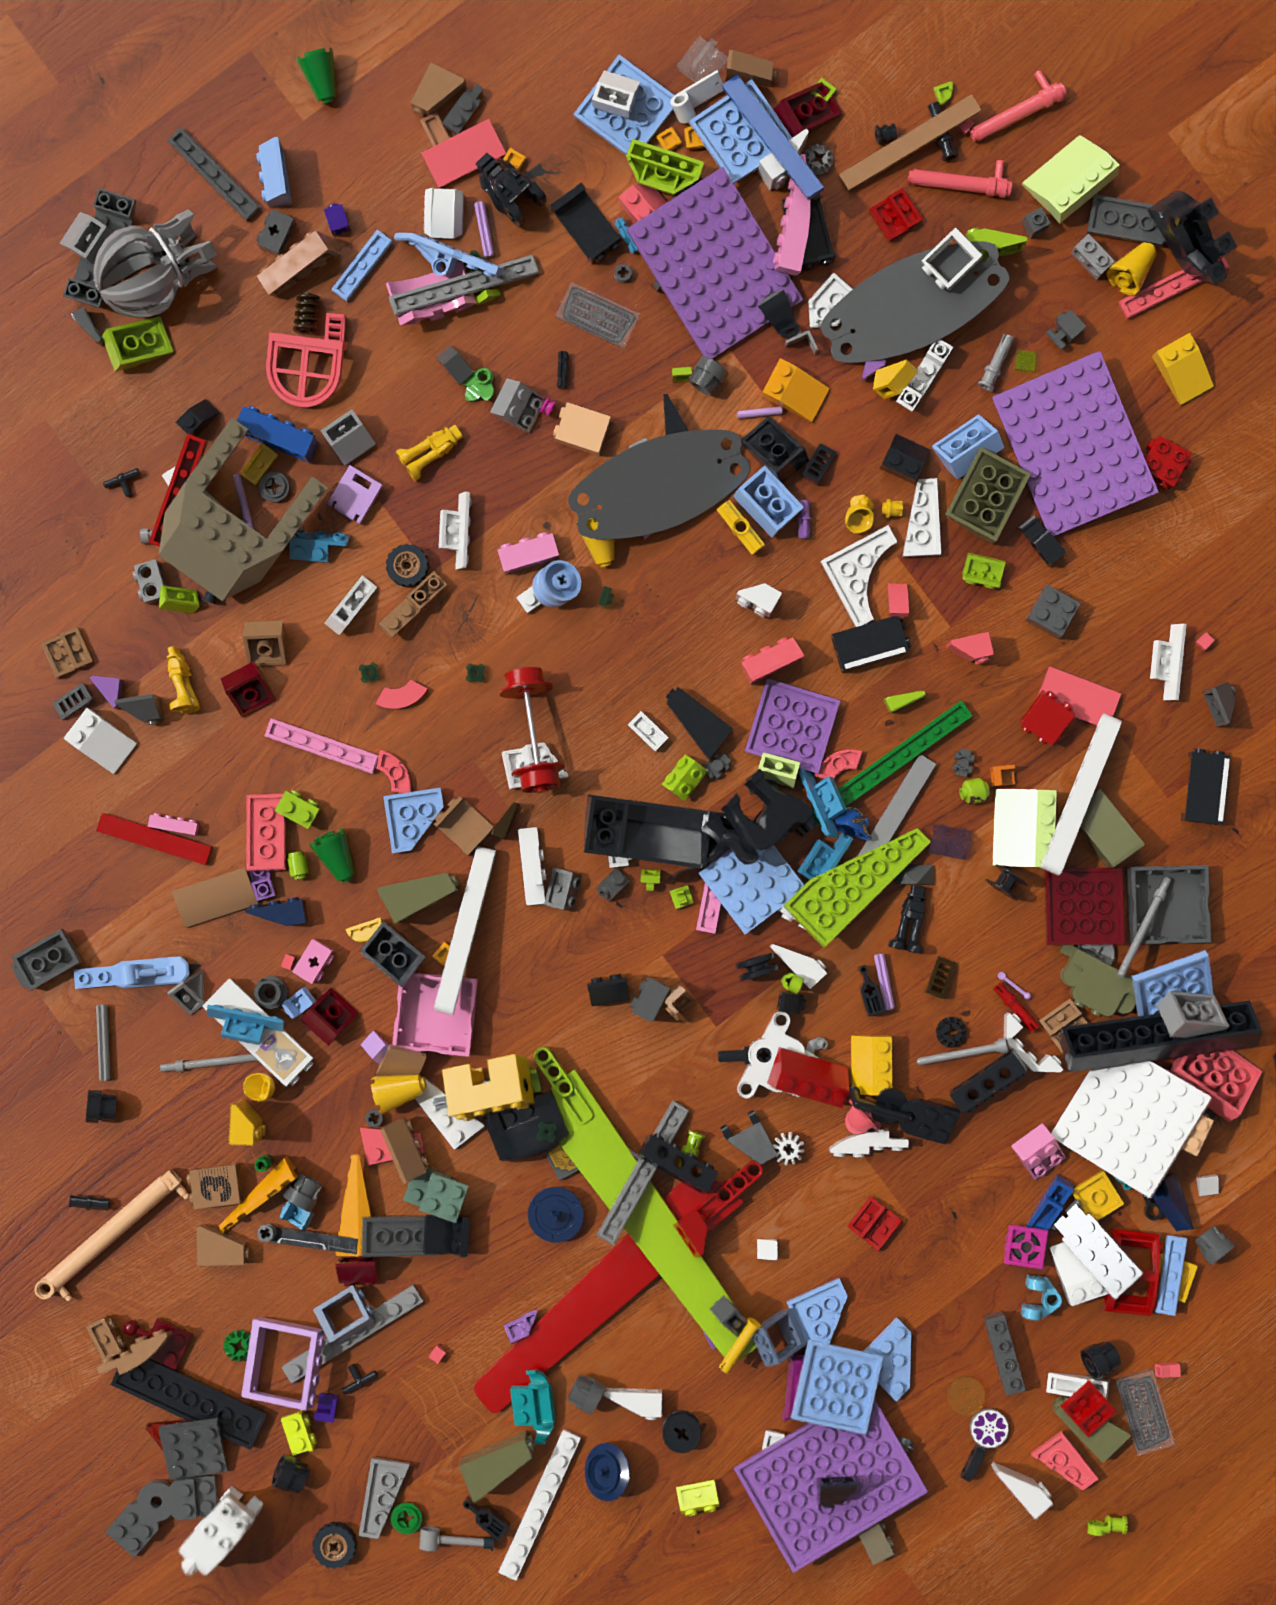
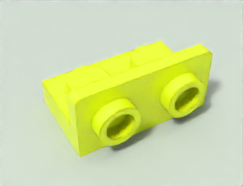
M304 1410L281 1417L292 1455L294 1456L308 1450L309 1452L314 1451L317 1439L315 1434L311 1433L309 1415H305Z
M714 1480L676 1487L682 1515L694 1516L698 1511L703 1510L705 1513L716 1511V1508L720 1507Z

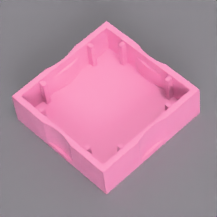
M415 972L403 988L398 986V1013L394 1024L392 1045L419 1052L433 1051L441 1054L469 1057L471 1055L479 978H463L455 1012L453 1015L434 1011L442 975Z

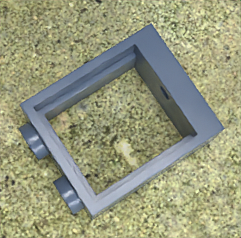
M352 1285L313 1309L329 1343L336 1346L375 1322L373 1317L375 1312L369 1304L367 1305L365 1301L366 1295L362 1288ZM353 1295L363 1317L337 1332L327 1310Z
M792 1308L778 1311L760 1323L762 1327L757 1329L753 1335V1340L766 1367L780 1364L807 1344ZM776 1322L787 1343V1346L777 1353L766 1330Z

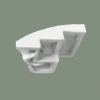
M544 742L537 743L540 763L558 762ZM532 744L525 745L521 749L502 752L509 790L521 788L520 778L513 777L512 771L534 764ZM564 770L558 772L559 779H564L568 777V773L566 771L564 772Z

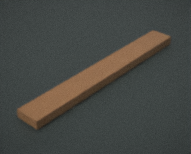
M971 94L843 171L839 176L850 192L981 113V108Z

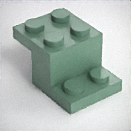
M427 1167L428 1171L409 1181L403 1201L420 1206V1211L456 1223L469 1185L453 1180L452 1175Z

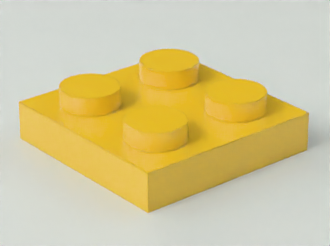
M1103 1170L1074 1187L1072 1192L1075 1200L1079 1199L1082 1202L1080 1207L1086 1214L1092 1213L1097 1220L1124 1205V1202Z

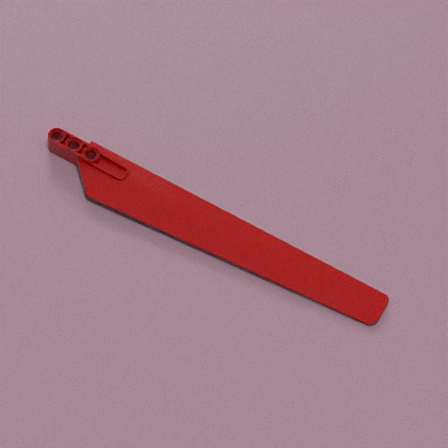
M751 1160L727 1181L714 1180L709 1192L706 1194H701L680 1182L663 1200L678 1221L692 1211L697 1210L701 1212L706 1219L707 1235L744 1203L739 1194L762 1175L763 1166ZM751 1165H757L760 1171L757 1174H751L749 1172ZM735 1178H743L745 1184L742 1187L736 1186L734 1183ZM727 1190L730 1193V1197L722 1199L719 1192ZM629 1234L621 1239L532 1327L528 1337L516 1342L475 1383L474 1392L490 1412L498 1413L512 1402L510 1392L512 1386L529 1385L530 1377L529 1374H526V1370H540L545 1374L660 1275Z

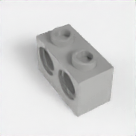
M1089 234L1071 251V254L1096 280L1115 262Z
M155 559L134 565L133 577L135 582L139 583L138 595L140 600L146 604L159 602L161 586H166L160 562ZM151 569V576L144 578V571ZM156 587V594L149 596V589Z

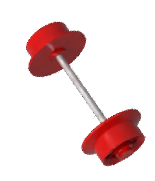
M522 667L505 673L506 688L502 689L499 694L503 698H525L534 757L533 765L518 768L512 771L511 774L513 777L520 778L522 792L545 793L560 787L558 772L565 769V764L558 762L540 763L530 697L552 690L553 685L549 682H544L542 668Z

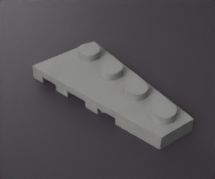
M378 1457L371 1458L359 1536L378 1539L410 1463Z

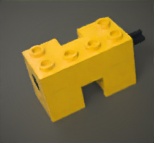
M513 1054L487 1060L490 1074L489 1081L484 1080L482 1067L471 1068V1064L442 1070L446 1096L434 1098L433 1105L435 1109L448 1107L449 1116L456 1117V1120L463 1119V1121L474 1120V1116L489 1114L490 1111L500 1112L504 1111V1109L517 1108V1110L528 1109L529 1105L535 1104L528 1058Z

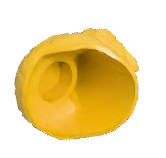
M865 495L854 496L850 501L851 507L847 511L845 524L851 532L859 534L872 527L874 522V514L872 512L874 504Z
M256 1073L249 1075L245 1079L243 1089L245 1095L250 1099L263 1102L272 1097L275 1091V1084L269 1075Z

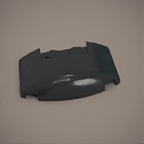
M552 1090L534 1097L535 1104L529 1105L528 1109H504V1111L494 1112L483 1117L499 1160L526 1162L540 1158L557 1148L564 1137L566 1138L569 1135Z

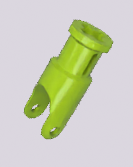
M689 1130L688 1133L690 1135L686 1145H683L682 1152L685 1154L691 1153L698 1157L700 1152L698 1149L705 1135ZM680 1159L678 1168H680L681 1165H682L681 1159Z

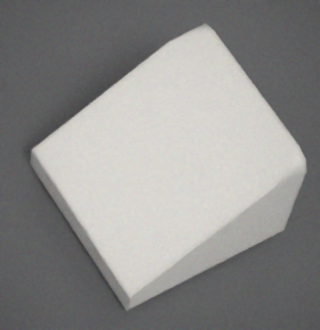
M1212 1174L1196 1177L1199 1196L1219 1194L1218 1175Z
M757 1239V1259L777 1260V1239Z

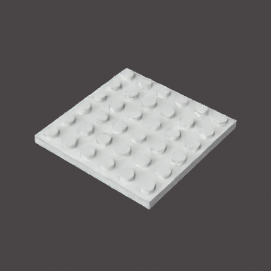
M1151 1061L1090 1069L1051 1134L1060 1143L1151 1199L1211 1102L1212 1097Z

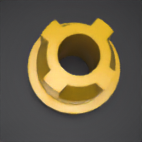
M886 499V503L882 504V514H885L886 518L902 516V501Z

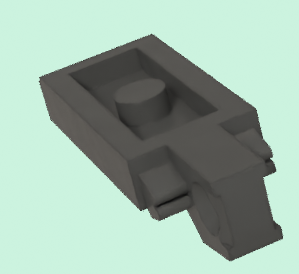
M476 84L471 92L466 90L446 116L442 125L455 135L459 134L481 101L478 96L483 88Z

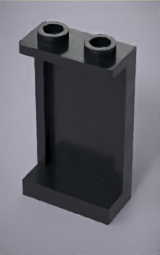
M820 193L810 199L809 232L801 268L803 271L812 270L817 265H831L836 258L820 203ZM786 198L782 199L781 202L783 215H786L787 208H784Z

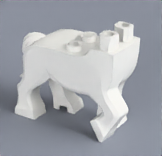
M231 1485L220 1498L218 1505L208 1516H205L194 1528L192 1535L180 1547L179 1553L185 1558L181 1563L185 1575L192 1576V1574H196L198 1571L203 1575H208L251 1526L255 1517L262 1510L263 1502L254 1495L244 1505L239 1501L243 1494Z

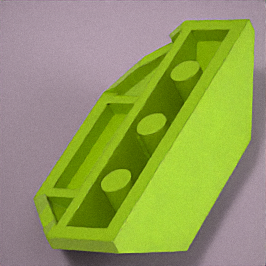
M632 139L626 155L638 184L671 195H676L696 183L705 164L703 161Z

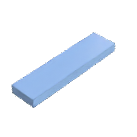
M377 230L331 290L348 302L392 245L393 241Z
M1172 1235L1166 1236L1157 1294V1308L1155 1309L1156 1313L1176 1315L1187 1238Z

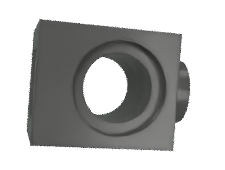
M1042 207L1025 215L1021 222L1030 239L1046 231L1051 224Z

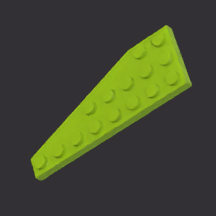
M918 828L836 868L811 878L783 907L825 948L931 841Z

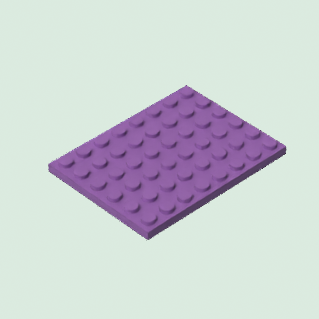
M721 167L626 229L701 354L710 359L769 322L758 306L770 294L784 290L790 307L803 300L789 275L774 270L775 264H773L775 252L724 167Z
M1101 351L992 397L1020 467L1031 473L1027 484L1045 528L1053 537L1159 493Z
M875 1399L866 1434L808 1422L734 1467L735 1472L793 1573L928 1492ZM856 1476L860 1487L839 1505H834V1508L819 1506L817 1502L816 1478Z

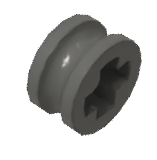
M626 264L617 266L614 273L616 281L619 283L628 282L632 274L631 268ZM621 269L626 270L625 273L628 272L625 278H621V275H618Z
M372 1109L366 1114L365 1119L369 1126L377 1127L383 1122L384 1117L383 1114L379 1113L378 1109ZM371 1113L379 1115L378 1123L370 1121Z
M272 1224L262 1225L257 1231V1236L262 1242L272 1241L277 1235V1229ZM269 1229L268 1233H270V1236L265 1237L266 1233H264V1230Z

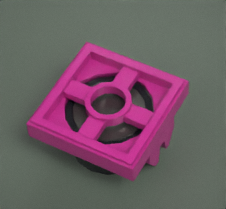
M1009 1224L1008 1234L1005 1236L1006 1243L1004 1244L1005 1254L1003 1263L1043 1270L1048 1230Z

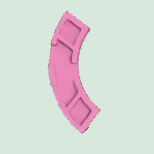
M459 261L453 274L450 276H439L431 273L409 280L387 282L386 286L389 295L393 296L467 273L463 262ZM473 293L416 311H410L409 313L397 316L400 326L415 325L426 318H429L430 321L444 318V313L455 310L457 313L477 304Z

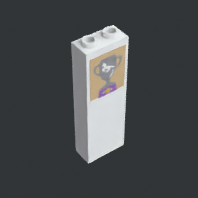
M231 978L202 1006L206 1011L208 1005H221L227 1009L236 1008L243 1012H256L262 1016L271 1017ZM215 1018L222 1026H224L225 1020ZM264 1028L260 1045L239 1041L285 1086L289 1084L293 1086L300 1079L298 1075L303 1070L305 1072L308 1071L314 1064L312 1062L314 1057L285 1029L283 1032Z

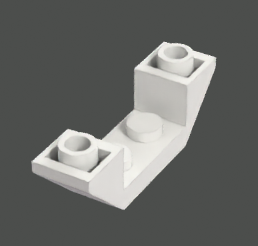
M941 339L934 342L917 368L918 373L904 388L896 402L912 412L953 347Z
M1007 1012L1004 1015V1038H1007L1009 1048L1015 1049L1026 1066L1034 1072L1063 1071L1060 1066L1062 1063L1055 1055L1051 1057L1046 1054L1037 1064L1035 1063L1037 1061L1036 1057L1031 1052L1026 1053L1022 1049L1024 1045L1017 1038L1013 1039L1023 1028L1020 1024L1022 1022L1015 1013L1011 1015Z

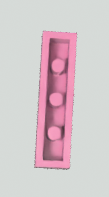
M156 813L149 817L148 827L191 835L198 834L199 824L195 820L187 822L184 821V818L177 817L176 820L172 819L173 816L166 815L161 817V814Z

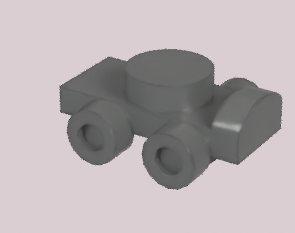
M959 749V752H955L954 759L957 760V763H953L952 771H955L956 776L967 777V773H972L973 766H969V762H974L975 755L971 754V750Z
M724 752L721 755L716 753L712 757L714 759L713 762L709 760L704 764L707 770L706 774L711 779L713 777L718 779L722 775L720 772L722 769L726 771L731 767L728 764L731 760Z

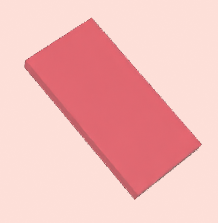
M487 119L422 152L421 155L438 188H441L477 170L476 162L486 153H489L494 158H500L506 155V152L490 120Z
M1048 667L1039 693L1042 689L1046 692L1048 690L1052 691L1058 696L1057 700L1062 703L1066 701L1074 707L1072 710L1075 712V718L1095 726L1098 725L1103 713L1113 717L1121 693L1052 667Z
M283 794L247 795L246 870L248 872L286 870V817L275 812Z

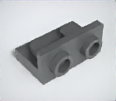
M553 867L544 905L572 912L577 902L576 896L581 886L582 875Z

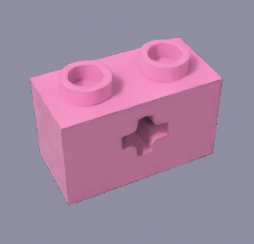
M312 939L292 972L311 984L316 981L319 982L325 973L322 971L325 965L329 966L334 959V955H332L334 950L317 939ZM318 958L317 962L319 965L312 966L313 962L311 959Z

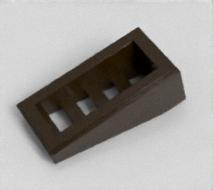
M514 802L491 831V835L504 840L507 838L519 808L518 803Z
M938 956L924 992L944 999L956 963ZM940 963L949 966V970L939 967ZM937 971L946 973L947 976L943 977L941 975H938ZM935 978L943 980L944 984L935 982ZM932 985L942 988L941 992L932 989Z

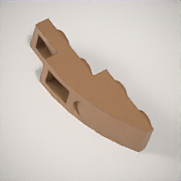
M433 571L378 626L392 639L427 608L447 584Z
M164 1329L154 1332V1336L147 1339L145 1335L135 1339L136 1343L130 1345L131 1349L120 1353L119 1358L114 1359L111 1356L103 1359V1364L96 1366L98 1373L117 1368L120 1375L141 1365L153 1357L167 1343L173 1334L172 1330L165 1332Z

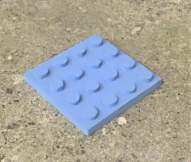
M618 55L607 71L640 81L629 119L592 107V98L597 84L573 115L620 152L627 155L632 139L649 143L673 111L670 101L675 95L621 55Z
M751 79L745 83L787 140L792 139L754 81ZM728 95L689 121L690 126L719 168L724 167L733 184L758 169L759 161L771 153Z
M774 845L760 855L756 863L751 865L740 862L733 850L730 849L698 873L744 934H747L785 905L804 886Z
M1206 951L1132 976L1138 1016L1160 1013L1157 1004L1169 991L1214 995L1209 955Z
M808 1339L791 1418L866 1434L883 1356Z

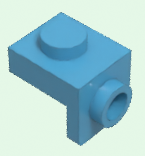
M287 1201L282 1208L279 1218L287 1220L299 1229L306 1231L315 1213L305 1211Z

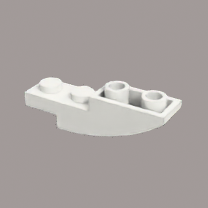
M887 1129L878 1130V1132L870 1130L862 1134H853L837 1141L829 1147V1152L837 1157H844L845 1153L853 1154V1157H864V1154H869V1146H872L873 1150H884V1147H892L894 1151H903V1147L908 1148V1139L889 1137Z

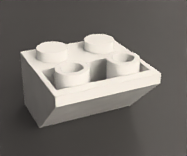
M604 70L598 80L592 98V107L629 119L640 81Z
M761 584L739 590L735 599L738 600L737 603L746 609L749 606L754 609L756 615L762 618L765 616L769 618L782 593L767 584Z

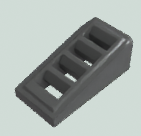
M82 307L70 314L99 345H105L98 328L85 308Z
M82 683L52 704L61 719L64 720L95 701V698L87 685ZM79 692H82L86 699L82 700ZM74 695H75L76 698L78 699L79 704H76V702L74 701V699H73V696H74ZM68 699L70 700V702H71L72 705H73V708H70V707H69V705H68V703L66 702V700H68ZM63 703L67 712L64 713L59 704Z

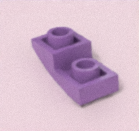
M270 871L249 872L257 901L276 895Z

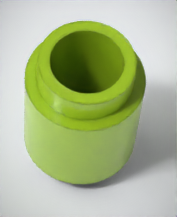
M303 851L289 853L287 863L290 877H294L295 880L306 878V874H309L306 855L303 854Z

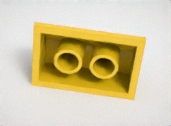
M851 1036V1087H858L860 1094L879 1095L883 1089L892 1088L891 1036Z
M239 1100L232 1104L229 1144L254 1145L262 1140V1136L266 1134V1125H263V1119L246 1100Z

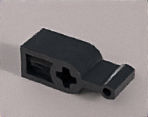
M1032 516L1019 527L1020 531L1026 536L1031 546L1048 567L1066 554V551L1035 516Z
M865 965L858 966V971L863 979L859 992L866 1015L870 1017L885 1012L877 985L868 980L867 967ZM866 985L873 987L870 995L864 992L867 989Z
M470 1496L464 1499L463 1506L465 1509H469L476 1514V1523L499 1541L509 1529L510 1522L491 1506H478L475 1502L473 1503ZM488 1514V1518H481L482 1515Z

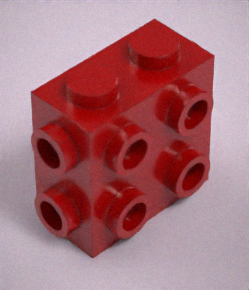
M1160 435L1155 439L1151 438L1146 446L1148 451L1144 458L1154 482L1164 490H1170L1174 486L1177 487L1183 478L1181 476L1183 469L1187 470L1192 462L1190 459L1192 453Z
M1042 689L1020 719V724L1022 725L1021 728L1027 733L1031 734L1033 732L1038 736L1037 739L1043 744L1049 743L1053 745L1062 739L1064 729L1073 724L1075 712L1072 710L1074 707L1066 701L1060 702L1057 700L1058 696L1052 691L1048 690L1046 692Z

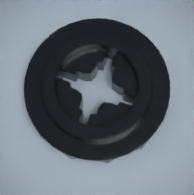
M946 1017L938 1023L936 1036L942 1045L955 1048L966 1039L967 1029L964 1022L960 1019ZM950 1024L954 1030L960 1031L954 1034V1040H952L950 1035L944 1034L949 1031Z

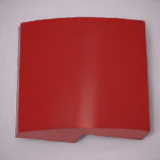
M903 188L889 195L885 200L868 210L888 242L923 221L922 216Z
M870 1196L847 1227L876 1250L880 1251L903 1220Z
M1089 1380L1060 1405L1087 1437L1091 1436L1117 1412Z

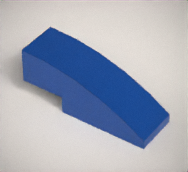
M1057 1174L1038 1203L1026 1227L1049 1230L1063 1210L1064 1203L1073 1192L1074 1184Z

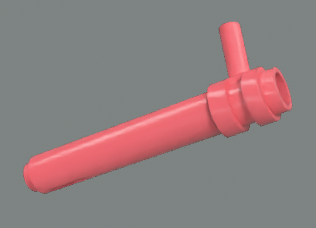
M1041 70L1037 71L1034 75L1043 89L1037 95L973 127L969 132L972 140L979 142L1043 108L1047 109L1053 106L1054 102L1059 103L1063 101L1064 97L1067 96L1064 85L1061 82L1049 85Z
M1003 160L996 162L995 177L981 178L919 169L910 170L908 182H911L913 185L983 193L991 197L998 195L999 198L1010 197L1012 181L1002 178Z

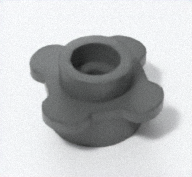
M898 1437V1441L906 1453L909 1450H914L912 1447L913 1441L904 1437Z

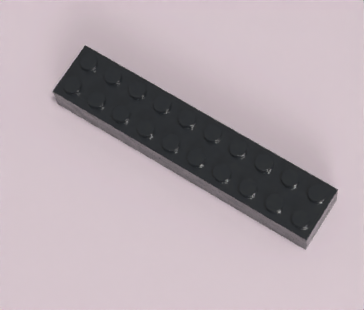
M1243 1001L1219 1005L1229 1025V1028L1187 1038L1171 1037L1161 1014L1158 1013L1062 1027L1059 1042L1069 1072L1256 1046L1259 1045L1262 1029L1251 1002Z

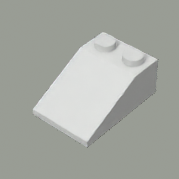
M807 128L789 140L799 155L807 142L809 133ZM770 153L759 161L757 173L768 189L771 191L774 188L776 190L781 188L785 184L788 174L774 155Z
M89 708L85 709L64 737L71 745L113 774L116 773L137 745L135 741Z
M1064 1242L1049 1247L1067 1303L1074 1306L1108 1294L1102 1284Z
M995 1462L991 1464L996 1474L1035 1519L1053 1504L1049 1499L1052 1495L1042 1482L1037 1483L1033 1478Z

